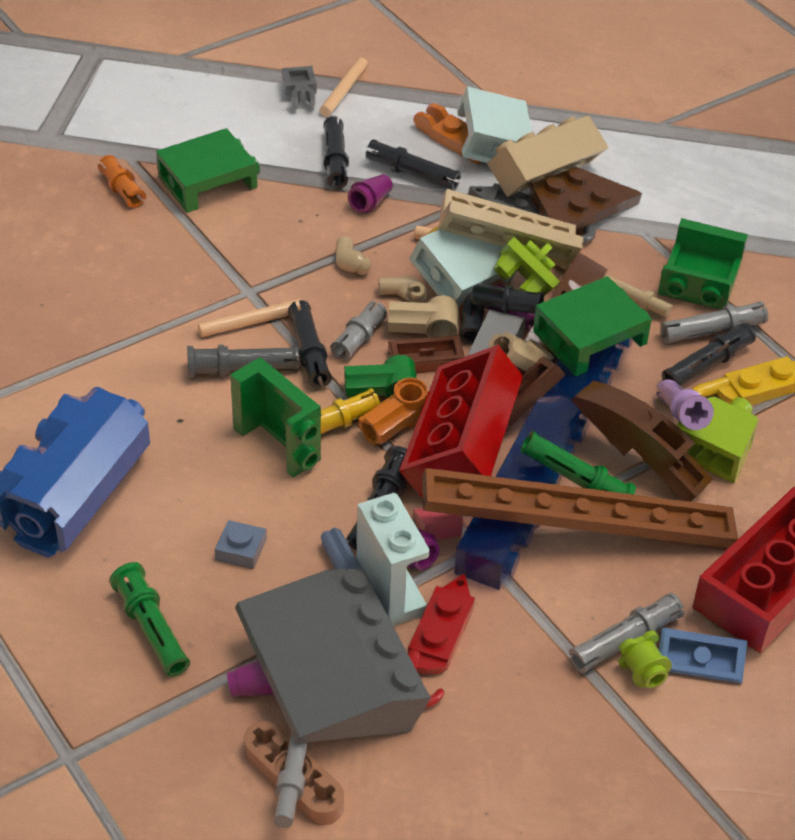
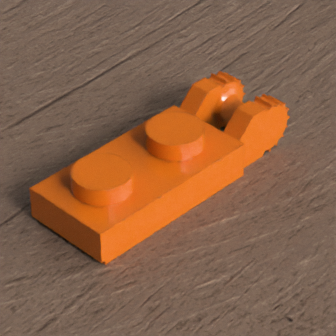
M432 103L427 107V113L421 111L413 116L415 126L419 130L429 135L432 140L463 156L462 148L468 137L466 122L452 114L449 115L445 107L439 106L436 103ZM468 159V160H470V161H472V162H474V163H476V164H478V163L481 162V161H476V160Z

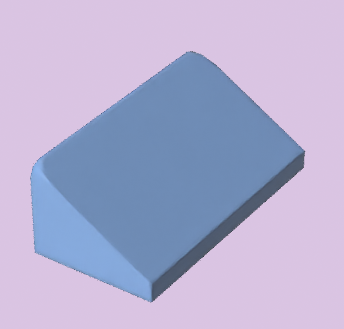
M668 628L661 629L658 650L662 656L670 659L672 663L670 672L741 684L743 682L747 648L746 640Z

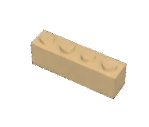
M589 115L577 120L572 116L560 123L558 127L551 124L539 131L537 135L532 131L522 136L516 143L512 139L504 142L495 149L497 154L487 162V165L506 196L509 197L530 188L532 183L573 167L580 168L590 164L609 147Z

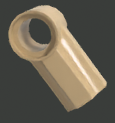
M445 295L433 297L428 303L389 301L388 332L427 334L429 338L456 336L458 334V303L455 299Z
M508 331L503 334H495L488 343L489 348L499 345L522 375L541 357H545L551 362L555 359L552 354L535 341L528 339L526 342Z

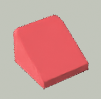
M423 508L413 510L418 528L433 534L436 540L462 536V515L423 511Z

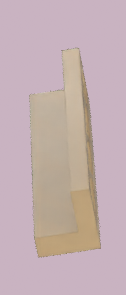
M446 189L443 193L438 228L440 230L504 247L513 237L523 246L531 240L539 249L546 243H549L553 248L546 255L552 261L570 265L574 257L582 250L583 237L575 235L576 225L450 189Z

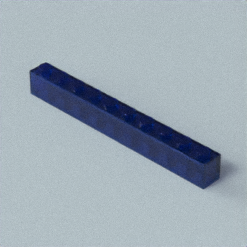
M631 338L591 354L588 371L578 376H575L559 360L557 366L563 371L565 376L544 396L538 398L495 477L560 485L562 476L526 454L520 453L521 446L527 435L531 431L537 432L536 434L574 455L575 442L581 443L585 437L588 418L581 413L571 399L593 380L611 385L613 377L611 372L612 370L618 371L620 369L625 353L623 349L624 347H631L633 343ZM473 517L456 547L454 574L459 576L464 574L467 579L500 590L506 576L513 577L520 560L519 551L521 547L528 548L535 526L527 523Z

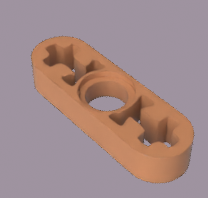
M259 721L252 724L244 734L245 756L276 787L278 774L285 767L290 736L273 722ZM260 740L266 744L272 741V751L264 744L257 748L256 742ZM306 752L303 768L306 770L304 790L301 799L296 802V808L315 824H332L343 814L344 790ZM273 753L277 756L274 761H273ZM315 794L322 800L331 797L332 804L328 806L322 802L316 805Z

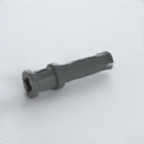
M224 344L218 345L217 348L194 349L193 346H187L188 378H194L196 374H218L219 377H226V375H229V371H237L259 357L276 370H299V361H297V358H299L298 346L228 350V346H224Z

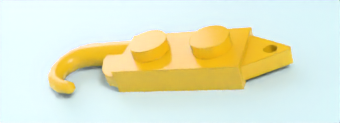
M786 356L725 373L722 378L701 383L693 387L692 390L697 391L703 397L717 394L727 403H731L734 398L741 397L748 400L751 405L795 393V361H791Z

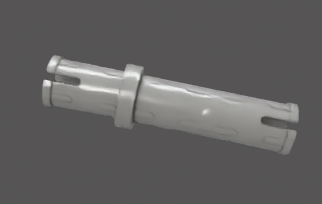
M762 301L738 307L733 305L723 306V310L661 322L660 333L661 337L664 338L663 342L665 344L726 331L728 333L741 323H747L750 326L767 323L768 311Z
M668 593L645 608L641 606L635 608L630 612V616L623 621L607 628L586 642L569 649V655L572 656L570 660L573 666L583 674L600 662L621 652L619 646L626 639L640 637L651 630L657 633V630L684 616V611L681 610L684 608L682 602L675 594Z

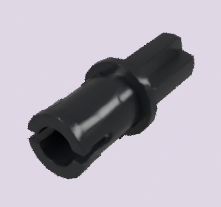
M475 284L472 289L471 300L475 305L502 309L503 313L507 314L510 310L535 314L536 305L544 302V293L517 290L512 285H507L506 288Z

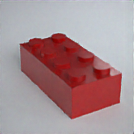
M499 345L438 366L399 470L422 499V476L426 468L484 476L492 475L523 378L522 374Z
M794 486L699 576L692 605L693 609L739 640H746L747 645L760 654L795 619Z

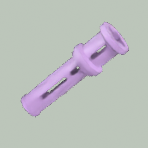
M670 379L663 380L658 384L657 388L661 390V392L656 391L658 399L670 407L672 416L686 428L701 430L712 421L714 416L713 406L707 398L701 396L697 391L683 389Z

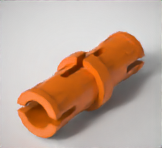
M103 156L99 160L103 165L98 163L97 166L98 170L107 178L111 190L114 193L118 192L130 208L141 206L144 202L140 197L146 199V194L136 184L135 177L131 171L125 170L115 156Z

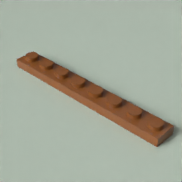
M429 468L425 469L422 476L423 511L730 548L738 540L733 507Z

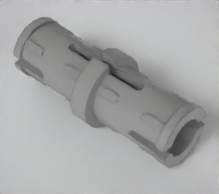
M370 301L360 315L351 318L347 322L345 331L331 344L330 349L333 355L338 359L342 357L343 361L349 360L362 343L366 344L373 337L372 332L387 317L386 308L380 302L376 305V301Z

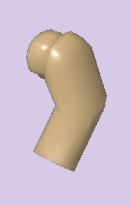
M343 236L337 239V266L346 272H356L359 275H365L371 267L370 259L364 257L362 252L353 250L351 238Z
M412 276L379 278V295H399L406 301L422 303L427 297L425 285Z

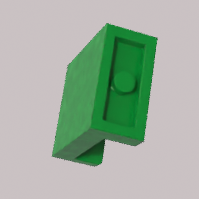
M227 128L156 150L158 177L186 213L199 209L198 193L239 179H242L251 190L258 188L257 175L260 174V167L257 159L254 156H250L244 149L241 140L236 139Z
M681 218L674 247L668 263L663 266L658 294L723 310V306L728 305L743 260L748 234Z
M606 276L537 304L533 333L575 376H578L588 371L591 354L629 338L640 347L648 343L652 318L627 295L624 289Z
M261 357L230 374L233 429L241 436L248 434L259 426L265 429L286 447L287 473L291 477H295L301 472L313 468L321 460V406Z

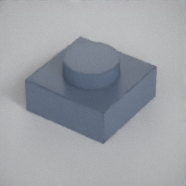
M228 520L215 548V560L254 569L267 540L266 529Z

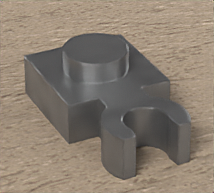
M313 67L282 68L285 94L292 97V107L294 109L298 108V102L302 100L308 101L310 107H314L317 83Z

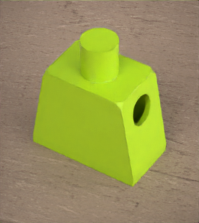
M709 397L708 400L714 409V416L707 427L701 430H691L686 428L680 421L676 425L695 442L687 451L703 469L734 484L751 449L759 420L755 415L751 414L753 411L752 405L744 398L737 397L731 403H727L717 397Z

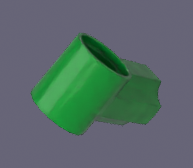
M395 355L388 358L382 365L344 366L345 397H354L372 388L377 396L389 398L394 394V387L400 380L404 378H417L414 360L406 355Z

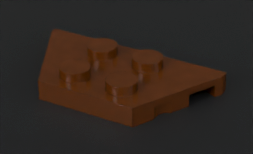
M573 167L532 183L528 195L533 204L537 206L539 215L576 225V230H579L638 205L642 193L579 167Z

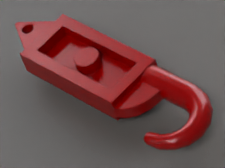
M464 574L443 587L436 586L408 646V655L418 673L436 675L448 670L475 606V597L470 596ZM439 688L433 695H430L431 699L425 708L432 707L440 702L444 696V690Z

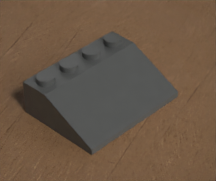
M363 568L324 570L237 602L236 612L296 743L411 732L431 697Z

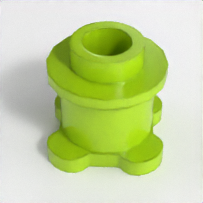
M652 630L640 637L626 639L619 646L621 657L617 662L622 669H631L633 683L638 687H658L667 680L668 673L672 667L670 659L662 656L655 644L659 640V636Z

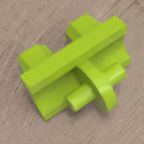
M513 237L499 252L501 256L493 266V270L505 280L517 270L526 279L517 290L543 292L545 296L560 282L550 272L556 264L546 255L553 248L549 243H546L539 249L531 240L523 246Z

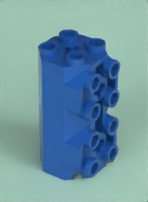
M100 387L92 388L88 394L82 397L64 394L48 418L42 419L37 426L35 439L40 441L38 448L20 445L16 449L13 458L0 471V526L6 530L10 525L17 534L13 540L20 547L47 558L54 556L58 550L61 553L69 548L150 445L148 422L143 417L145 410L140 403L133 399H126L105 391Z

